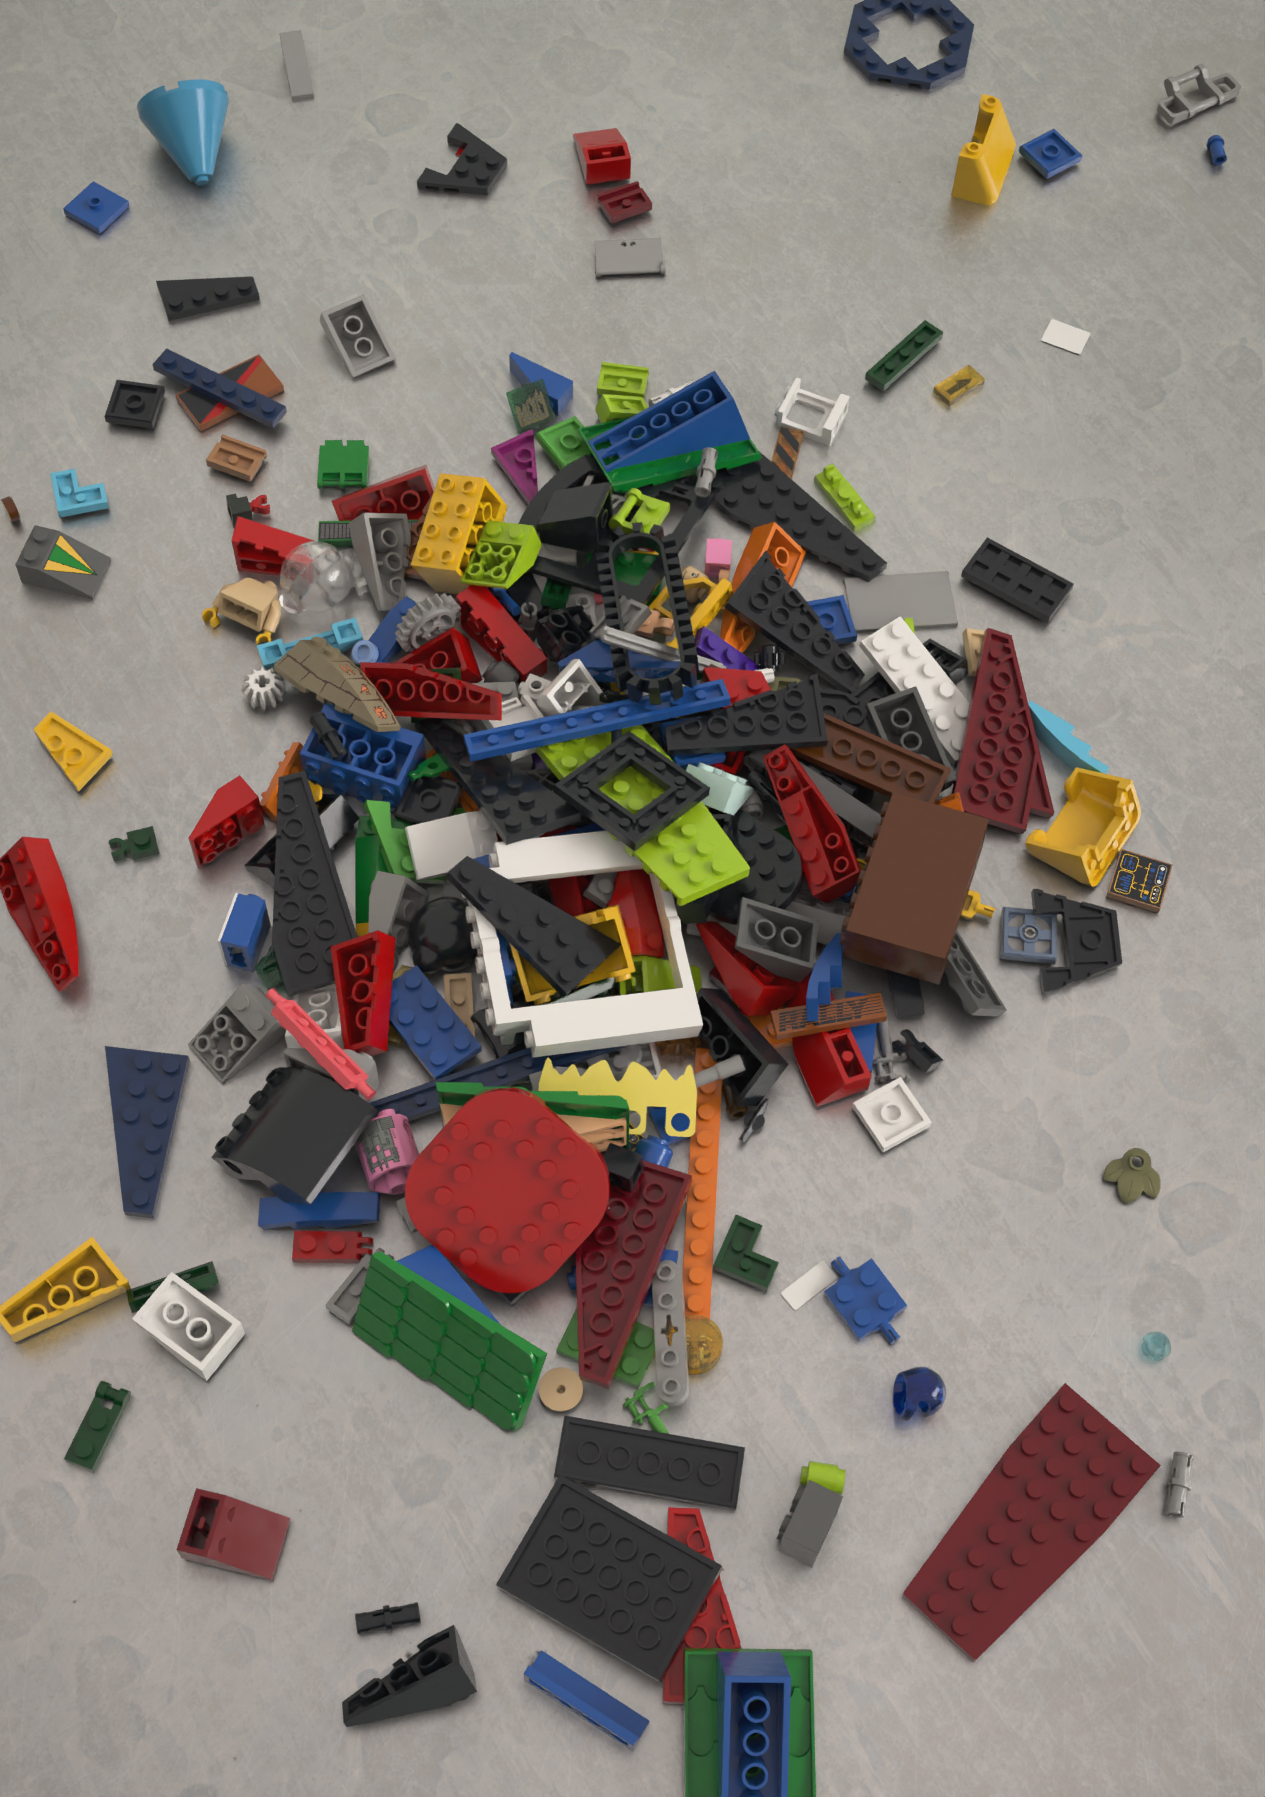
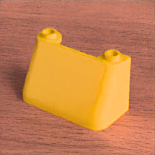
M985 94L981 96L972 141L964 144L959 154L951 194L953 197L983 205H992L998 200L1016 148V143L1001 101L994 96Z
M1076 767L1064 783V790L1068 798L1067 803L1046 833L1043 830L1035 829L1027 836L1025 844L1029 854L1082 884L1095 887L1101 881L1137 826L1141 809L1132 780Z
M619 905L575 916L578 920L621 944L614 953L576 987L606 978H615L616 982L632 978L631 973L635 972L636 969ZM510 944L526 1002L534 1001V1005H539L551 1001L550 995L557 993V991Z

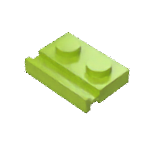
M602 362L597 395L609 394L645 398L649 368Z

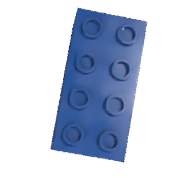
M325 703L321 712L325 713L332 728L338 731V738L346 749L347 754L340 761L332 759L326 747L319 743V736L315 729L312 728L300 752L302 769L306 772L308 780L314 783V785L319 784L321 787L332 790L336 794L354 797L362 803H365L366 800L390 802V812L396 811L410 780L408 773L418 769V765L426 760L424 735L400 727V731L376 732L354 720L353 715L341 713L334 709L335 706Z

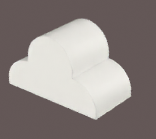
M580 659L571 660L537 698L538 707L544 717L608 703H603L599 700V694L603 693V691Z

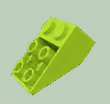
M488 520L462 576L461 583L508 589L534 565L541 549L542 543L534 526Z
M632 956L636 971L631 973L632 978L619 982V996L676 989L670 962L649 956ZM689 965L697 994L702 988L700 967Z

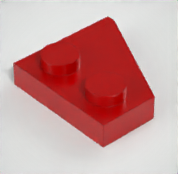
M703 668V675L707 682L723 679L730 696V705L720 707L721 710L732 707L735 702L771 690L762 671Z

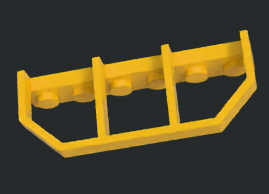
M706 577L683 580L685 591L692 588H705L709 590L706 600L695 607L690 618L694 639L697 629L703 626L707 628L732 597V583L725 578L718 585ZM666 585L649 608L659 611L660 617L673 620L672 613L662 607L669 597ZM676 637L672 642L668 641L665 644L678 649ZM610 682L611 690L619 691L616 682Z

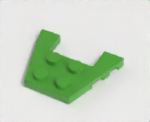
M366 800L363 807L365 813L369 814L372 822V831L374 835H377L382 847L380 851L388 872L406 876L415 883L444 885L446 881L445 876L422 880L416 879L405 829L391 827L390 802ZM456 808L454 815L466 813V810L464 808Z

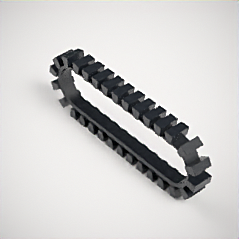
M643 522L632 523L633 533L624 535L623 530L619 526L611 530L612 541L602 537L598 543L599 553H596L607 626L625 632L614 570L615 560L620 554L633 548H649L656 551L662 558L680 655V664L674 672L665 677L655 679L644 678L634 673L631 669L628 650L610 644L616 686L620 692L627 689L629 699L637 703L640 701L643 692L649 693L650 705H662L660 693L670 691L673 700L676 701L684 696L682 684L693 689L697 682L696 672H699L698 657L675 539L671 533L664 537L663 527L656 524L653 525L649 532L650 534L644 533Z

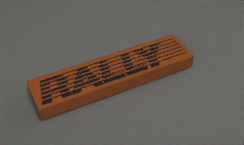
M881 993L830 1001V1005H819L818 1021H807L806 1005L770 1012L776 1040L885 1022L887 1020Z

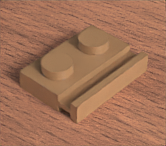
M222 434L221 441L216 443L207 457L206 463L208 467L251 482L261 467L263 459L267 458V453L264 449Z

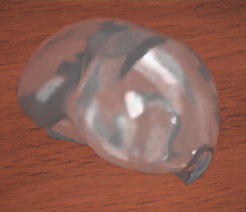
M311 541L297 546L288 553L282 562L279 575L282 588L279 596L280 605L290 614H299L306 610L321 613L333 609L351 590L353 572L350 564L339 555L337 549L331 544Z

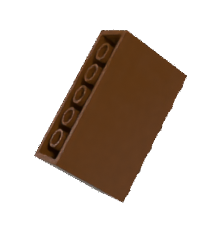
M893 792L890 802L885 801L880 815L882 818L880 824L876 825L873 834V845L868 848L865 868L861 869L859 874L857 892L853 893L850 901L849 916L846 915L841 929L843 933L839 945L844 946L842 957L940 985L983 848L989 819Z

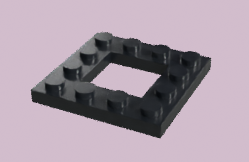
M630 731L554 785L555 794L633 851L638 850L709 796L710 787ZM629 766L665 790L664 793L636 814H632L599 790L600 787Z

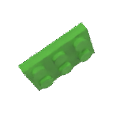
M576 1308L556 1349V1353L579 1363ZM637 1321L635 1322L613 1379L639 1389L655 1354L654 1329Z

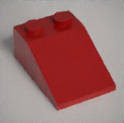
M454 627L394 662L409 663L424 669L461 667L462 681L479 683L483 680L469 639Z

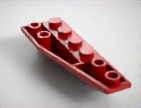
M784 744L763 756V760L793 843L800 855L802 868L812 895L825 903H829L852 890L859 878L861 869L844 824L789 747Z
M21 837L0 858V889L8 912L57 990L64 991L78 978L79 953L71 901L49 839Z
M812 971L801 982L792 980L800 991L786 1002V1008L806 1005L808 983ZM831 992V1001L836 1000ZM850 1028L792 1037L794 1059L816 1107L868 1090L872 1075Z

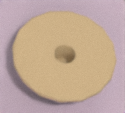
M563 1367L551 1369L540 1380L538 1388L539 1397L543 1404L553 1411H568L575 1407L582 1398V1380L571 1369Z

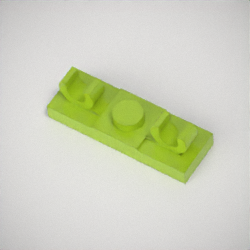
M833 463L824 467L823 472L815 475L814 482L854 532L875 522L876 516Z

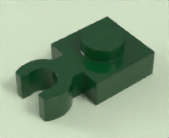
M153 826L126 832L128 839L125 840L121 838L109 840L111 849L120 848L118 851L111 852L114 861H120L128 854L132 855L133 860L160 854Z

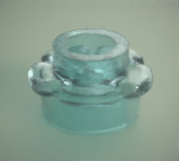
M1150 1332L1144 1336V1343H1142L1141 1348L1146 1356H1150L1154 1361H1161L1164 1359V1356L1170 1354L1171 1345L1165 1334ZM1157 1344L1159 1348L1155 1349L1153 1345Z

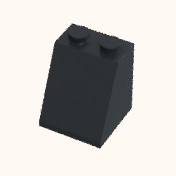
M605 482L556 490L551 500H547L543 516L539 517L536 530L540 534L541 543L592 554L598 553V543L602 537H606L610 528L609 520L613 516L612 483Z

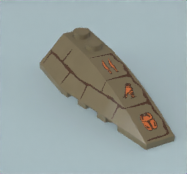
M312 637L311 640H300L274 664L273 670L298 690L304 693L314 692L317 694L316 699L318 701L334 703L335 710L353 715L354 720L376 732L400 731L399 722L372 682L350 659L340 653L339 649L328 644L326 639Z

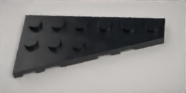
M765 550L729 599L725 608L837 689L851 694L865 674L847 651L841 650L834 641L835 636L830 630H825L819 622L821 620L799 591L789 585L784 578L786 575L780 568L777 569L770 561V555Z
M469 856L461 860L445 876L563 998L621 945L619 942Z

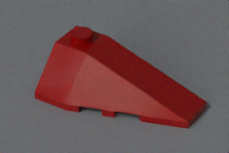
M427 465L332 500V504L339 521H352L363 513L407 514L408 520L419 521L423 514L422 510L433 495L435 487Z

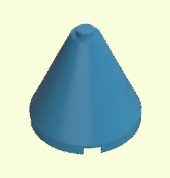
M210 80L178 81L179 88L166 91L163 85L150 91L137 104L139 119L190 182L196 183L197 186L208 184L209 180L213 177L229 104L228 94L224 90V86Z

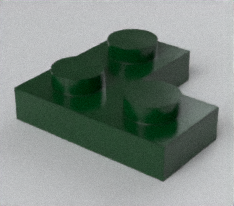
M735 1215L713 1264V1269L767 1292L779 1262L753 1252L763 1225Z

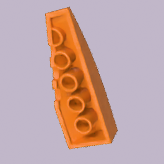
M776 522L753 528L731 582L733 594L765 550L771 557L770 561L777 569L780 568L786 575L784 577L785 580L792 587L806 552ZM724 608L720 638L743 653L755 638L757 630Z

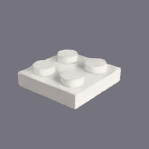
M901 1077L853 1102L852 1108L882 1153L929 1128L932 1123Z

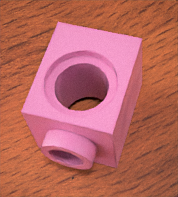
M707 538L704 574L708 578L719 579L720 569L730 570L732 540Z

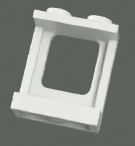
M796 377L793 385H788L786 388L783 403L779 402L776 407V427L786 428L794 434L830 446L847 414L850 396L840 394L837 402L800 389L801 379ZM795 403H801L824 412L817 428L812 429L787 419Z

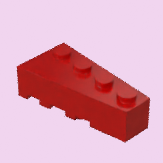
M471 585L456 595V602L461 607L459 611L462 613L458 617L460 621L458 626L494 661L498 663L501 660H505L520 673L518 683L526 682L530 673L539 677L547 673L548 658L544 651L534 644L486 586Z
M379 930L331 946L344 1049L352 1050L358 1054L364 1052L371 1057L387 1052L396 941L395 937Z

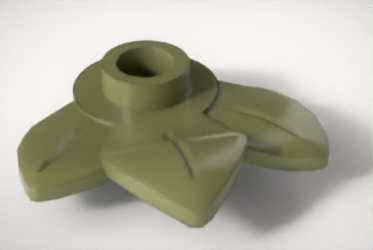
M1132 1148L1128 1150L1122 1158L1112 1160L1104 1171V1180L1117 1182L1118 1194L1124 1204L1132 1202L1142 1192L1152 1198H1157L1160 1192V1176L1151 1167V1158L1143 1149ZM1134 1157L1141 1159L1142 1165L1140 1167L1133 1165L1132 1159Z

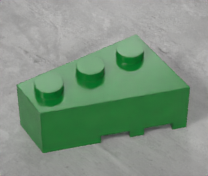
M623 552L614 562L616 580L634 586L639 585L658 555ZM588 553L587 562L593 555L592 553ZM662 580L657 586L652 596L650 597V599L648 600L646 606L649 607L651 603L656 599V597L660 594Z

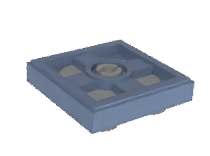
M1003 907L1001 911L1000 959L1055 964L1057 960V914L1033 915V909Z

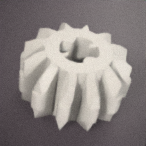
M262 665L260 671L252 668L251 675H244L241 691L245 702L251 703L253 709L261 706L265 711L267 706L270 705L275 708L276 702H283L286 686L283 677L276 673L273 667L266 671Z

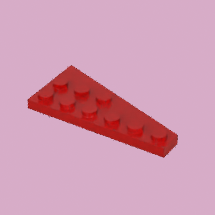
M668 1507L667 1535L714 1561L700 1509ZM720 1574L663 1677V1704H684V1648L742 1649L729 1603L720 1580Z

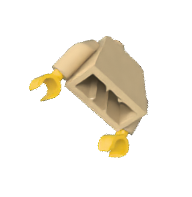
M246 577L237 583L224 585L212 602L213 607L207 608L202 612V619L205 623L210 619V626L215 628L220 623L217 613H220L258 632L264 630L263 634L256 637V645H260L262 642H271L270 636L275 634L281 617V604L277 600V587L272 581L267 580L261 583L250 577Z

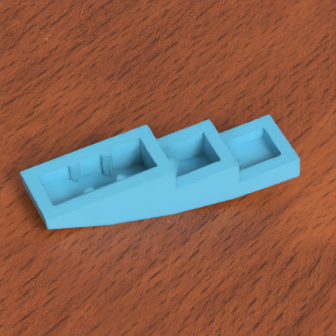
M1028 702L1036 736L1056 757L1073 771L1078 767L1104 774L1108 773L1109 767L1089 755L1092 746L1072 735L1075 726L1036 703Z

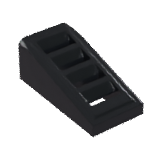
M930 638L923 643L928 652L934 651L931 654L954 684L958 683L968 674V663L965 658Z

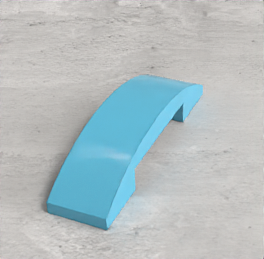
M356 617L331 624V631L283 644L282 639L257 645L263 667L265 669L274 667V664L300 640H311L312 637L326 639L327 643L339 649L340 653L351 649L358 641L363 640Z

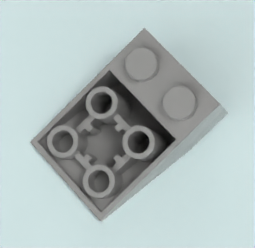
M242 983L188 1045L220 1082L225 1083L273 1047L286 1033V1029L281 1027L279 1021L271 1014L275 1005L265 997L264 992L257 986Z

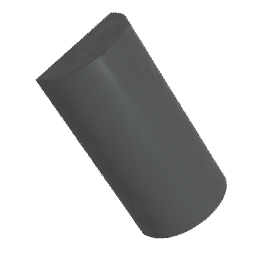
M916 686L867 704L868 711L880 738L951 768ZM952 768L941 792L948 789L956 781Z

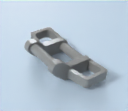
M1199 64L1189 72L1175 78L1171 76L1165 79L1164 86L1168 98L1159 102L1157 111L1168 123L1174 124L1194 117L1197 112L1213 105L1219 106L1238 96L1241 85L1229 73L1209 79L1207 67L1204 64ZM1196 78L1200 91L1207 99L1192 105L1181 94L1179 85ZM1224 83L1231 90L1223 94L1217 85ZM1173 105L1179 113L1173 114L1166 107Z

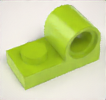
M602 394L596 405L595 412L600 423L632 417L647 409L648 406L643 397Z

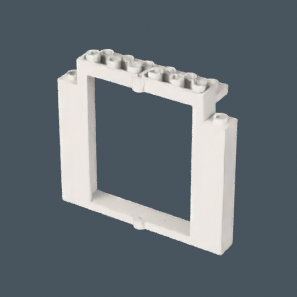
M607 831L524 839L508 845L505 842H495L493 853H489V869L514 883L643 869V863L636 856L631 857L625 851L626 846L620 840L615 841ZM653 873L649 875L676 989L511 1009L495 927L468 901L466 919L467 923H472L473 927L470 938L472 948H477L478 957L475 958L477 974H482L483 983L480 984L482 1000H487L488 1009H485L487 1026H492L494 1036H500L501 1045L513 1044L515 1034L524 1032L526 1048H531L533 1058L697 1037L699 1035L703 1022L682 937L681 921L677 915L672 892L670 890L665 892L659 886L660 880Z

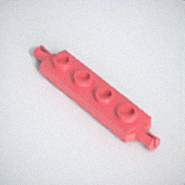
M275 988L270 989L266 993L265 997L275 1005L271 1014L279 1021L281 1027L289 1031L298 1044L316 1059L318 1065L327 1070L336 1083L345 1090L357 1089L367 1101L375 1096L376 1091L366 1083L369 1076L294 1000L283 998Z

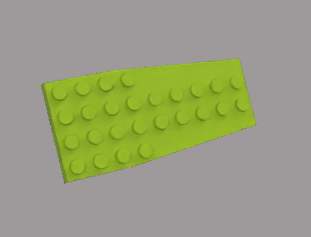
M642 725L622 729V736L630 731L671 760ZM611 731L536 747V753L555 776L562 780L611 744ZM631 766L599 788L600 791L632 814H636L665 792V790ZM702 801L638 850L633 851L625 845V851L631 857L636 856L643 863L642 868L648 875L653 873L660 880L659 886L665 892L670 890L676 896L679 906L749 876L750 866ZM608 832V834H609L615 841L618 840L616 837H614L613 835H611V834Z

